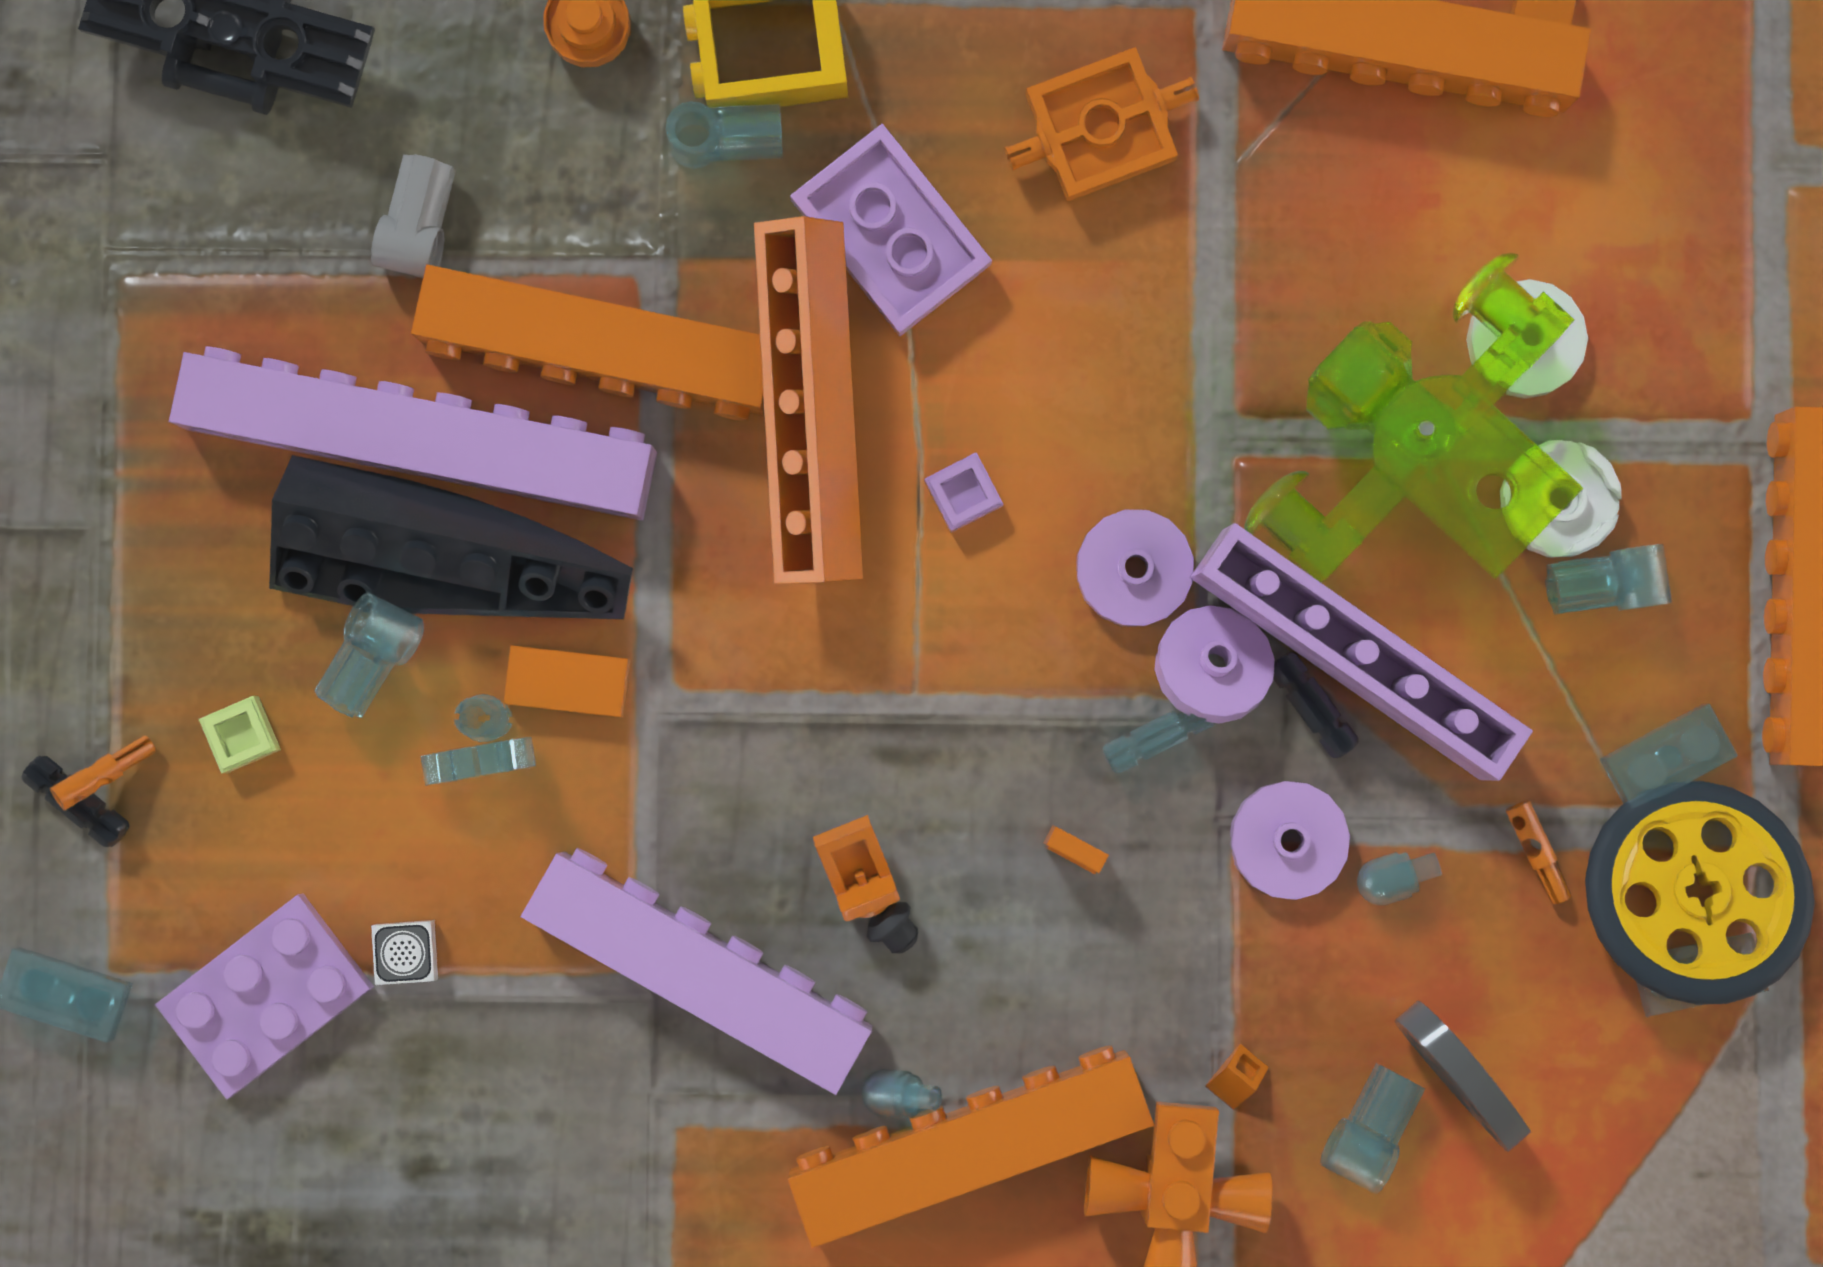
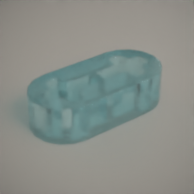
M532 737L499 741L420 756L425 786L536 767Z

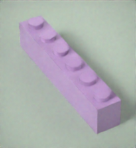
M1236 523L1221 531L1190 576L1196 583L1479 780L1500 781L1533 732L1526 725Z
M576 848L573 855L565 851L556 853L524 909L521 918L835 1095L838 1093L872 1032V1025L863 1020L867 1014L864 1008L838 994L830 1002L811 991L815 984L814 980L792 967L784 965L780 973L759 961L763 955L761 950L736 936H732L728 943L707 932L711 925L708 920L687 908L680 906L676 914L655 903L660 894L649 886L631 877H628L623 885L605 875L604 871L608 865L594 855L579 848Z

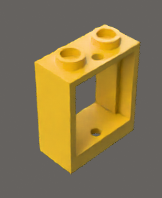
M693 0V4L683 5L687 40H698L701 62L690 63L695 99L706 98L711 116L848 98L836 0H812L821 71L720 84L711 9L777 0Z

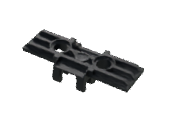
M164 0L86 1L78 29L83 33L166 56L162 70L163 86L178 90L183 85L252 105L254 112L264 115L270 113L279 88L352 108L375 32V28L372 26L290 4L292 0H182L185 6L184 17L179 24L170 28L157 25L155 20L156 8ZM291 30L298 36L299 43L296 52L287 59H276V53L283 38L282 31ZM212 45L245 54L254 62L251 76L256 81L192 64L190 62L194 50L210 51Z

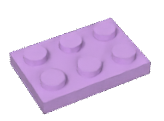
M883 123L790 195L792 203L803 216L844 223L846 270L899 336H902L992 264V259Z
M302 893L292 898L157 1002L155 1006L227 1100L373 989L374 986Z

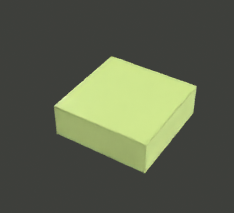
M259 696L248 697L199 719L221 773H229L281 750Z

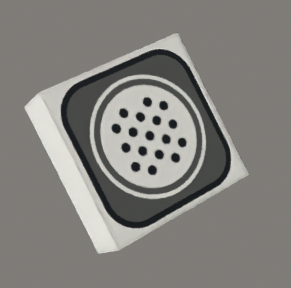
M435 920L371 925L375 985L438 980Z

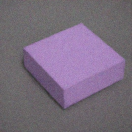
M977 452L924 479L951 533L1003 506V502Z

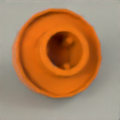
M548 0L543 12L544 31L553 50L564 61L579 67H599L613 61L625 49L631 34V16L624 0Z

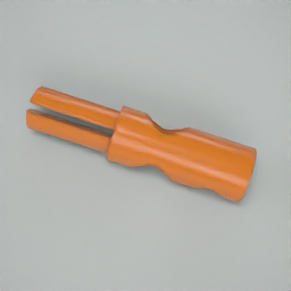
M144 735L112 755L108 753L99 758L90 767L81 769L52 786L50 791L56 802L65 811L77 802L94 794L101 786L112 783L122 777L124 771L156 752L154 743Z
M1530 800L1510 806L1505 811L1533 870H1537L1553 904H1560L1567 901L1571 897V893L1556 863L1558 859ZM1530 840L1538 841L1541 844V849L1533 847Z

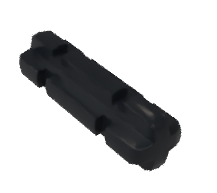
M1293 652L1284 654L1274 662L1273 680L1279 688L1285 687L1289 692L1286 695L1287 699L1313 734L1319 732L1322 736L1319 742L1327 753L1333 758L1344 756L1359 743L1358 736L1347 722L1341 723L1338 719L1341 713L1315 678H1308L1304 672L1308 669L1297 654Z
M38 756L29 763L21 776L23 782L36 793L40 791L42 793L45 792L46 801L81 829L83 827L89 828L88 835L103 847H113L126 834L130 827L129 822L114 809L112 811L109 809L105 810L106 803L95 794L77 802L74 806L64 811L56 802L50 788L68 778L71 774L68 776L62 775L63 768L48 756Z

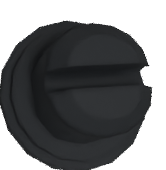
M896 902L889 905L882 913L871 917L867 931L869 941H882L891 953L897 954L904 953L913 947L918 939V927L908 918L911 908L907 902Z

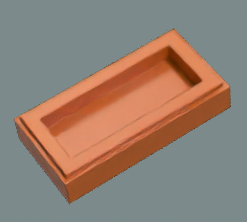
M510 645L503 704L623 718L630 659Z

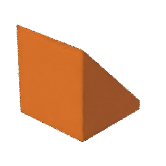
M1239 1044L1205 1087L1234 1110L1257 1090L1269 1067L1242 1044Z

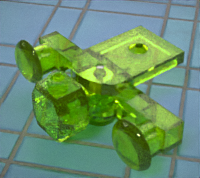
M1505 253L1481 266L1468 279L1455 300L1453 319L1456 323L1470 312L1498 338L1462 376L1438 375L1414 381L1412 379V341L1390 321L1376 324L1372 321L1360 323L1317 366L1308 378L1306 411L1327 430L1345 428L1346 430L1367 429L1374 435L1372 444L1374 467L1326 517L1297 491L1309 477L1310 473L1306 471L1289 473L1275 481L1259 496L1247 515L1244 529L1254 535L1263 527L1290 552L1289 561L1323 583L1408 498L1485 571L1496 579L1584 489L1495 407L1538 359L1566 332L1575 319L1544 291L1535 299L1509 276L1507 272L1520 255ZM1490 475L1503 478L1511 489L1509 503L1499 509H1491L1484 506L1476 494L1477 484L1480 479Z

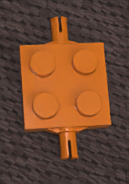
M1134 47L1026 88L1025 95L1036 121V136L1012 146L1004 147L1007 160H1010L1009 165L1012 171L1017 168L1045 158L1047 164L1056 172L1065 198L1069 202L1174 162L1178 157V153L1168 130V111L1193 101H1199L1197 87L1193 88L1195 82L1192 77H1188L1186 80L1159 89L1157 84L1146 74L1138 51Z

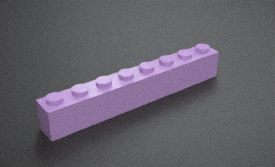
M206 346L204 356L187 352L183 353L169 422L185 430L644 520L657 451L652 445L644 443L645 434L617 427H610L609 436L586 432L588 423L563 416H552L551 425L529 421V411L502 404H495L493 413L470 409L472 400L447 393H437L435 402L413 398V388L386 381H379L377 390L355 386L357 379L355 376L332 370L322 369L319 379L298 375V365L271 358H263L262 367L240 363L241 354L216 347Z

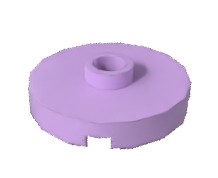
M1125 509L1104 517L1086 534L1077 554V581L1084 600L1100 617L1120 626H1147L1167 618L1184 602L1193 582L1190 576L1194 570V557L1186 536L1170 519L1149 510ZM1138 557L1145 562L1146 572L1143 577L1132 578L1127 574L1125 563L1128 558Z
M1209 605L1188 610L1171 622L1158 645V653L1155 658V672L1161 691L1176 709L1188 716L1192 713L1198 717L1206 718L1205 722L1220 724L1241 719L1261 703L1273 682L1275 658L1268 638L1254 622L1233 609ZM1217 654L1221 656L1225 661L1226 667L1214 666L1210 662L1208 655Z
M1282 781L1260 787L1242 802L1231 823L1230 846L1236 868L1251 886L1271 897L1297 900L1318 894L1337 879L1348 859L1350 834L1344 813L1328 794L1307 783ZM1294 829L1300 834L1301 843L1295 851L1288 852L1281 845V837L1285 831Z

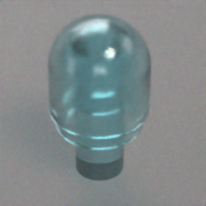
M1394 852L1366 862L1358 873L1357 887L1362 897L1368 902L1380 906L1389 905L1411 898L1412 894L1419 892V882L1441 876L1442 871L1435 853L1410 860L1406 852L1401 854Z
M881 1069L873 1072L866 1078L862 1087V1099L866 1108L874 1115L886 1118L907 1119L916 1116L921 1109L937 1110L942 1102V1092L938 1086L923 1085L921 1078L910 1071Z

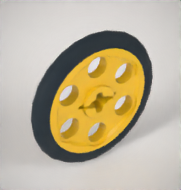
M1705 781L1671 782L1645 790L1627 801L1602 826L1590 851L1585 877L1589 915L1599 940L1614 962L1640 985L1673 1000L1695 1005L1728 1004L1755 996L1780 980L1799 958L1811 932L1815 906L1811 871L1800 844L1784 822L1760 801L1728 786ZM1718 821L1727 826L1732 835V845L1728 851L1722 853L1714 852L1703 843L1701 831L1706 822ZM1658 830L1670 837L1674 846L1673 856L1670 860L1658 862L1646 855L1642 842L1644 835L1648 831ZM1759 866L1771 874L1774 881V889L1769 897L1757 898L1746 890L1743 884V875L1748 867ZM1695 877H1698L1701 886H1711L1713 889V896L1705 900V907L1701 906L1698 898H1688L1686 894V888L1694 884ZM1642 885L1653 892L1656 898V909L1651 916L1638 917L1628 910L1625 903V894L1629 887ZM1731 922H1744L1753 928L1756 933L1757 944L1752 953L1740 954L1730 948L1726 940V931ZM1683 931L1695 939L1698 946V954L1692 963H1679L1668 954L1666 947L1667 939L1672 932Z

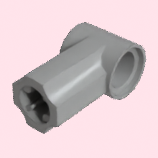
M403 154L389 213L380 218L373 236L371 248V262L373 266L422 278L426 264L439 267L444 249V230L441 226L456 172L452 166L422 155Z

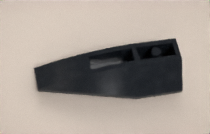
M292 455L272 498L270 589L384 613L624 620L633 572L632 567L575 538L524 516L471 497L412 480Z

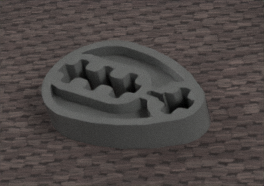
M1416 1001L1395 1020L1400 1031L1419 1055L1502 1148L1509 1152L1531 1133V1130L1515 1107L1477 1059L1426 1005Z

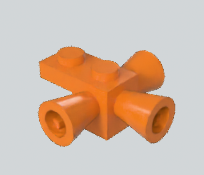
M1156 1101L1152 1154L1146 1155L1145 1172L1089 1155L1085 1179L1084 1215L1093 1216L1141 1210V1215L1147 1227L1155 1228L1144 1267H1197L1194 1232L1208 1233L1210 1217L1265 1234L1268 1232L1273 1198L1272 1176L1270 1172L1213 1178L1219 1119L1217 1107Z

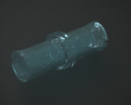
M486 694L475 695L460 702L455 709V714H460L459 720H454L456 727L461 733L474 741H494L507 734L512 726V723H508L509 717H512L511 710L495 696ZM484 713L490 715V721H485L484 724L478 721V717L483 716Z

